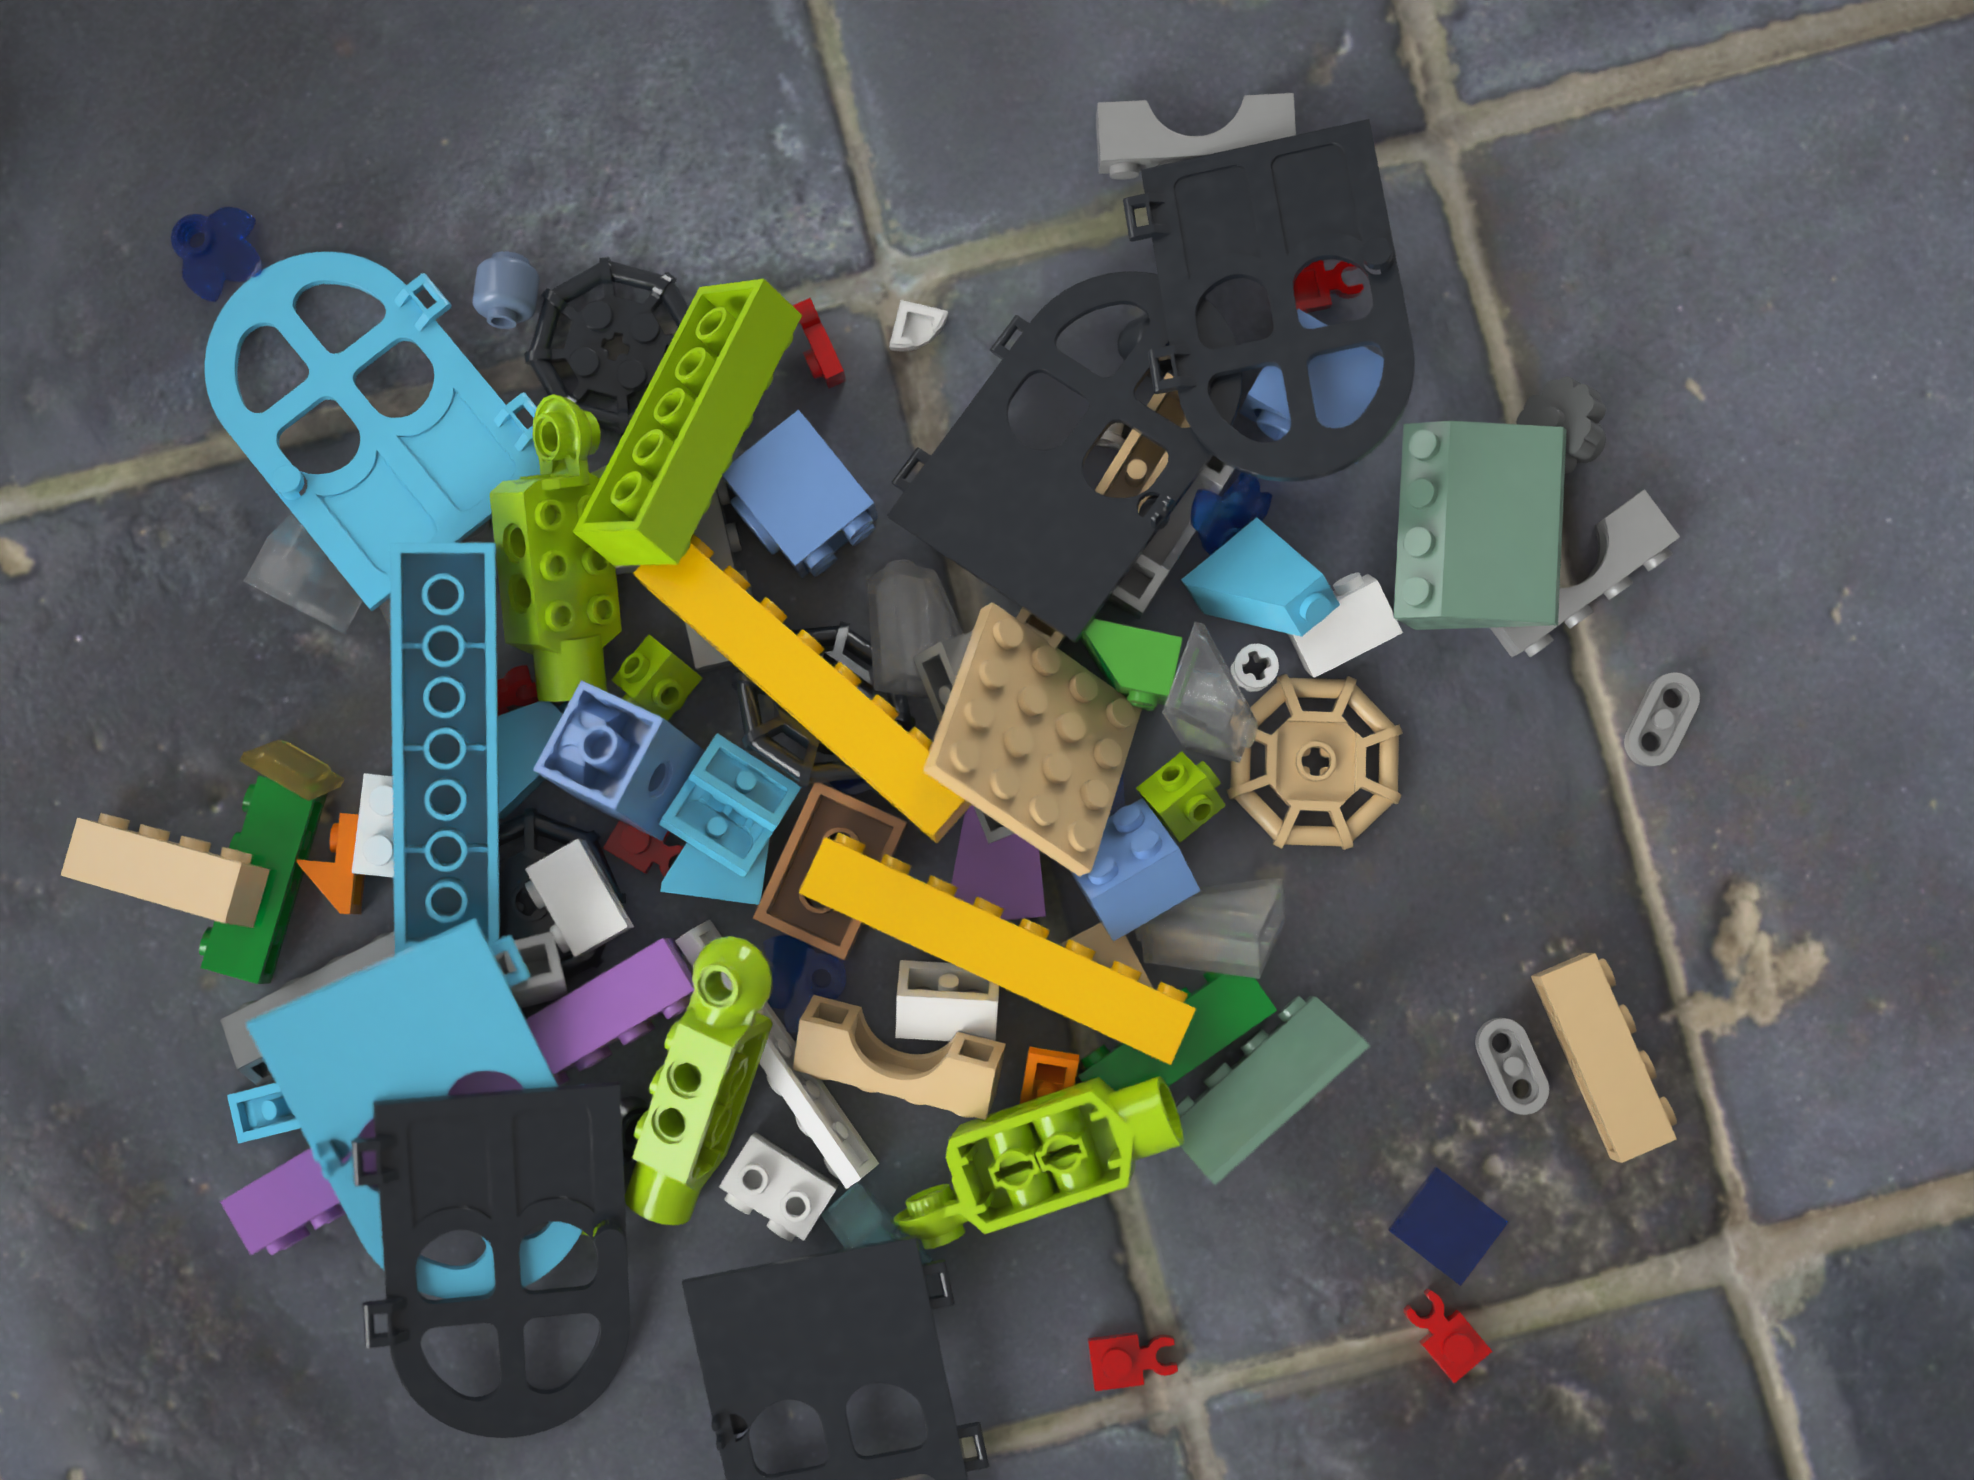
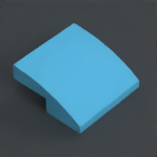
M717 733L662 817L659 825L744 878L802 787Z

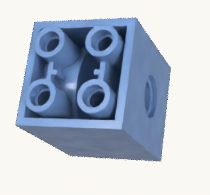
M1297 310L1299 322L1304 328L1315 329L1328 326L1302 310ZM1362 346L1319 355L1309 362V379L1316 417L1320 424L1329 428H1341L1353 423L1362 415L1379 387L1384 365L1383 357ZM1275 366L1263 367L1239 413L1257 423L1260 430L1274 441L1281 439L1288 433L1291 420L1282 371Z
M799 409L735 459L728 470L722 475L728 487L735 495L730 503L771 554H775L780 550L801 578L810 572L814 577L820 575L837 560L834 553L848 541L852 546L859 544L876 529L872 524L878 518L874 502Z
M581 680L533 771L582 803L662 841L668 830L660 826L659 822L687 781L705 750L664 718Z

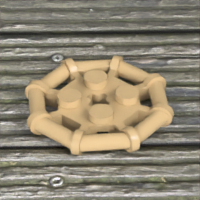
M1287 674L1278 676L1276 684L1237 720L1232 719L1228 729L1232 731L1230 789L1226 790L1229 799L1234 798L1274 840L1273 845L1281 849L1284 845L1341 846L1343 850L1352 848L1353 841L1392 804H1398L1402 795L1398 793L1399 735L1403 734L1400 724L1395 726L1356 685L1357 679L1347 676L1346 679L1289 678ZM1297 697L1336 699V702L1331 712L1302 711ZM1284 702L1287 704L1291 717L1272 735L1257 729ZM1347 704L1375 734L1362 738L1357 732H1354L1342 717ZM1251 740L1265 745V775L1250 781ZM1379 743L1378 783L1366 778V748ZM1314 747L1319 748L1321 757L1328 758L1329 760L1328 767L1320 768L1319 776L1311 775L1309 767L1302 766V757L1309 756L1311 748ZM1269 785L1276 795L1289 806L1283 821L1254 790ZM1360 788L1372 793L1373 796L1345 821L1340 807ZM1300 811H1319L1329 813L1333 826L1294 825Z

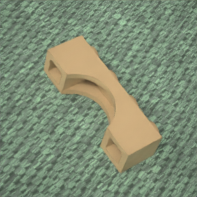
M813 995L800 1018L792 1070L809 1074L811 1077L819 1080H833L853 1085L865 1092H880L903 1098L915 1105L926 1104L953 1111L961 1117H976L986 1120L997 1094L1006 1044L957 1032L948 1044L937 1051L926 1054L900 1052L887 1046L874 1035L865 1020L862 1007Z

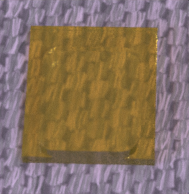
M275 740L248 750L242 754L239 760L308 801L341 787L345 779L332 772L330 766L284 740Z

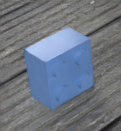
M1144 798L1120 808L1115 814L1108 817L1092 871L1081 876L1070 871L1082 894L1113 942L1201 891L1179 847Z

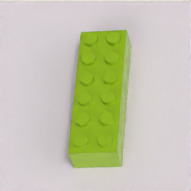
M765 279L699 287L573 530L578 537L612 565L678 564L680 559L689 550L690 539L701 517L709 509L712 495L722 475L730 467L733 460L732 455L743 433L751 425L753 413L764 391L771 385L773 373L784 351L792 343L793 333L802 317Z

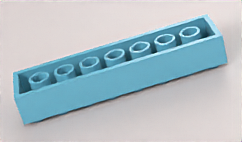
M390 543L395 954L473 919H476L487 943L491 944L500 940L496 543Z

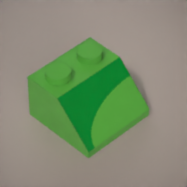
M1094 619L1080 637V641L1109 685L1118 693L1124 695L1133 707L1142 710L1154 711L1157 704L1165 705L1170 698L1183 637Z

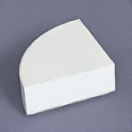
M901 300L889 349L892 351H911L928 344L943 329L948 318V311Z

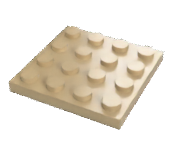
M992 602L980 610L923 771L1076 875L1081 876L1092 871L1142 709L1133 707L1124 695L1118 693L1113 687L1058 648L1055 649L1050 646L1047 640Z

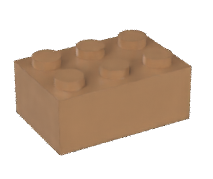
M814 783L753 919L836 957L847 960L864 923L800 894L801 886L824 837L834 841L838 832L866 845L862 852L863 855L881 862L884 854L894 858L909 824L822 783Z

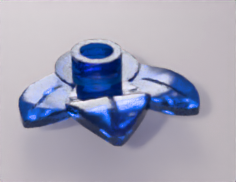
M222 207L208 217L201 214L187 215L181 218L173 227L171 244L176 254L183 259V280L196 295L206 301L217 302L222 293L225 279L231 282H246L251 277L259 276L263 271L259 254L245 240L256 223V219L246 211L236 207ZM196 233H204V243L196 248L191 247V237Z
M1242 472L1222 497L1208 489H1198L1193 499L1190 521L1191 526L1198 531L1203 549L1209 555H1212L1256 517L1262 521L1270 509L1272 494L1270 492H1260V483L1257 477Z
M790 935L773 936L763 942L765 953L773 964L769 967L772 984L767 1002L772 1008L785 1009L784 1023L786 1031L788 1033H797L800 1018L813 995L832 1000L841 995L846 985V970L836 957L826 953L817 954L812 946ZM818 969H825L831 975V982L826 986L817 985L813 979V973Z

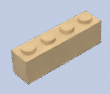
M100 813L98 822L77 818L61 876L222 923L254 927L270 869L250 864L252 854L222 847L220 855L209 852L210 842L181 835L179 844L168 841L170 831L140 824L139 831L135 832L128 830L130 820Z
M1583 953L1532 975V981L1610 1159L1623 1163L1676 1140L1677 1138L1671 1127L1677 1124L1674 1111L1668 1100L1664 1096L1659 1098L1651 1081L1657 1077L1655 1068L1644 1050L1638 1052L1631 1036L1632 1033L1636 1032L1634 1020L1624 1004L1620 1006L1617 1004L1611 987L1616 986V981L1607 961L1604 958L1598 960L1595 953Z

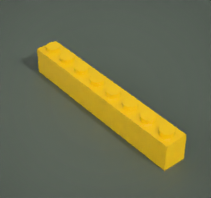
M692 535L689 550L680 559L678 564L640 565L633 574L645 588L935 843H938L972 805L923 771L933 744L926 735L916 727L909 733L894 721L899 713L878 694L872 700L857 689L862 681L848 667L839 661L833 668L820 656L825 650L820 643L803 629L795 635L783 624L788 618L787 615L767 597L759 603L748 594L746 590L751 584L733 567L728 565L722 571L709 560L714 555V552L696 535Z
M838 832L834 841L824 837L801 886L800 894L1171 1065L1196 1008L1184 1003L1188 995L1187 993L1161 981L1157 990L1141 984L1138 981L1142 972L1114 960L1111 969L1092 961L1096 951L1068 939L1065 948L1046 940L1050 930L1025 918H1022L1019 927L1000 918L1004 911L1003 908L980 897H976L973 905L954 897L958 887L930 875L927 884L908 876L912 866L887 854H884L881 862L873 860L862 854L866 846L865 844Z

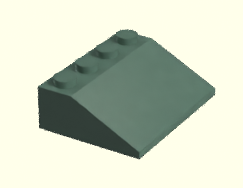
M1466 421L1404 424L1394 619L1414 630L1558 625L1567 429L1555 426Z
M1298 995L1277 1014L1282 1021L1268 1034L1263 1029L1258 1030L1240 1047L1245 1055L1231 1067L1226 1062H1223L1203 1080L1208 1088L1197 1098L1192 1100L1189 1095H1186L1175 1104L1184 1134V1144L1180 1147L1214 1185L1370 1047L1363 1037L1316 996H1309L1304 1001Z

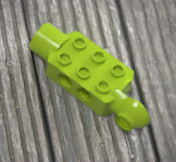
M552 394L542 399L536 408L533 420L532 435L534 447L539 457L540 474L522 476L517 480L502 481L489 493L494 542L496 543V561L505 643L533 655L537 699L545 702L570 701L581 680L607 692L603 647L622 631L616 568L573 532L600 480L599 477L589 472L587 459L589 455L594 454L599 448L601 435L599 423L591 412L583 411L572 400Z
M731 936L715 939L702 948L695 960L692 976L694 990L687 1011L680 1021L674 1023L666 1037L665 1048L669 1052L664 1066L658 1069L652 1079L649 1092L654 1096L649 1110L642 1115L635 1129L634 1137L638 1139V1143L632 1158L636 1160V1164L625 1193V1203L639 1216L656 1223L681 1225L690 1221L702 1187L728 1154L773 1025L770 1018L758 1013L770 996L772 978L769 965L759 949L743 939ZM722 972L727 974L732 980L733 991L723 983Z
M1160 1076L1118 1091H1114L1100 1077L989 1114L986 1120L977 1118L960 1124L949 1139L946 1153V1161L952 1174L951 1181L954 1190H951L949 1184H939L912 1195L905 1201L907 1208L899 1212L893 1218V1222L907 1235H916L918 1239H921L924 1249H932L948 1244L966 1233L963 1223L968 1221L984 1234L1128 1187L1135 1171L1136 1160L1184 1144L1182 1124L1171 1092Z

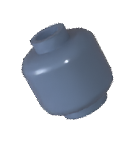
M513 252L494 253L491 255V258H487L477 267L472 304L480 315L487 318V322L491 326L501 329L514 328L517 323L525 322L534 316L540 276L536 269L530 265L529 260L523 255Z

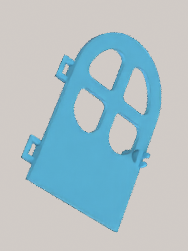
M340 252L305 253L281 260L261 270L246 281L225 304L214 323L206 348L204 365L206 388L215 414L226 431L368 608L374 611L390 598V543H460L492 518L489 493L502 481L517 480L522 476L540 474L539 457L533 442V426L527 430L515 415L525 407L534 418L537 406L525 392L518 395L507 405L502 401L437 323L436 319L448 311L452 305L425 273L420 274L409 284L405 285L388 269L363 257ZM321 284H336L353 287L370 294L384 304L386 314L378 325L347 349L333 354L324 348L296 313L295 307L298 298L307 289ZM424 288L436 301L428 309L416 297ZM272 326L284 336L309 368V375L303 383L268 410L262 413H254L247 409L240 393L237 373L239 354L244 340L252 331L259 327ZM410 341L415 343L431 361L434 368L433 386L429 397L416 412L404 417H386L380 414L356 386V377L362 370L397 343ZM330 399L334 400L342 407L359 430L360 445L358 451L349 464L334 472L324 474L302 472L291 464L280 449V435L321 402ZM305 477L307 480V489L305 493L301 496L299 492L303 489Z
M476 919L470 920L246 1022L253 1040L312 1148L315 1161L320 1163L324 1178L329 1180L367 1252L383 1270L384 1259L379 1188L373 1185H354L351 1140L357 1139L364 1126L374 1118L373 1101L447 1096L452 1085L459 1078L472 1072L484 1070L508 1074L515 1078L522 1085L523 1089L558 1086L510 989L511 986L531 977L513 938L509 935L488 944ZM505 951L508 952L516 968L515 971L506 975L496 958V955ZM351 1151V1155L349 1156V1158L345 1162H343V1158L348 1156V1154ZM548 1222L540 1231L531 1235H525L520 1244L519 1252L522 1285L526 1287L537 1281L561 1262L580 1237L582 1230L567 1223ZM483 1237L486 1244L484 1253L474 1262L465 1265L444 1264L420 1254L416 1263L419 1292L444 1299L480 1296L491 1292L495 1285L493 1251L489 1242Z

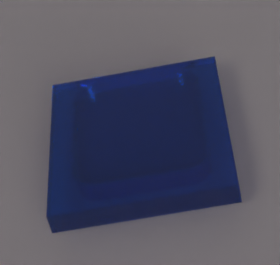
M1435 1166L1388 1230L1461 1286L1509 1222Z

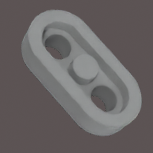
M1668 673L1656 678L1648 687L1624 739L1625 750L1635 763L1645 767H1654L1668 762L1676 753L1700 703L1699 689L1690 677L1682 673ZM1666 690L1675 692L1678 697L1677 705L1674 708L1668 707L1663 701V695ZM1646 733L1653 735L1656 739V747L1652 752L1645 750L1641 744L1642 737Z
M1494 1018L1485 1022L1477 1032L1475 1045L1499 1102L1507 1110L1517 1114L1528 1115L1537 1112L1548 1099L1549 1084L1524 1028L1519 1023L1506 1018ZM1499 1033H1503L1508 1039V1046L1502 1052L1495 1051L1492 1046L1494 1036ZM1519 1079H1524L1528 1084V1092L1524 1097L1517 1098L1512 1091L1513 1084Z

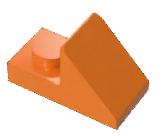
M340 813L339 823L332 825L329 845L331 853H336L335 863L296 860L302 870L340 914L361 915L365 874L352 873L359 814Z
M1029 1047L1019 1104L1074 1086L1079 1055Z

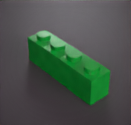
M258 775L256 784H250L242 805L243 812L247 813L241 832L237 831L234 834L229 848L252 854L250 864L270 869L254 927L214 921L213 927H208L205 930L200 942L199 954L204 956L200 968L255 984H271L304 874L296 860H308L326 801V793Z
M1225 958L1202 974L1207 982L1194 992L1190 993L1187 987L1180 989L1188 994L1184 1003L1196 1008L1171 1065L1122 1042L1111 1050L1105 1044H1102L1080 1060L1085 1068L1079 1071L1077 1075L1082 1082L1100 1077L1114 1091L1159 1076L1163 1078L1169 1087L1276 1012L1277 1009L1243 961L1238 960L1231 965L1228 959Z

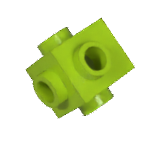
M648 635L635 652L624 660L620 670L611 681L626 692L622 697L623 700L668 721L684 705L686 698L702 680V677L656 639Z
M1182 751L1136 787V790L1144 798L1162 825L1179 843L1226 806L1215 790L1221 784L1215 773L1203 760L1195 765Z

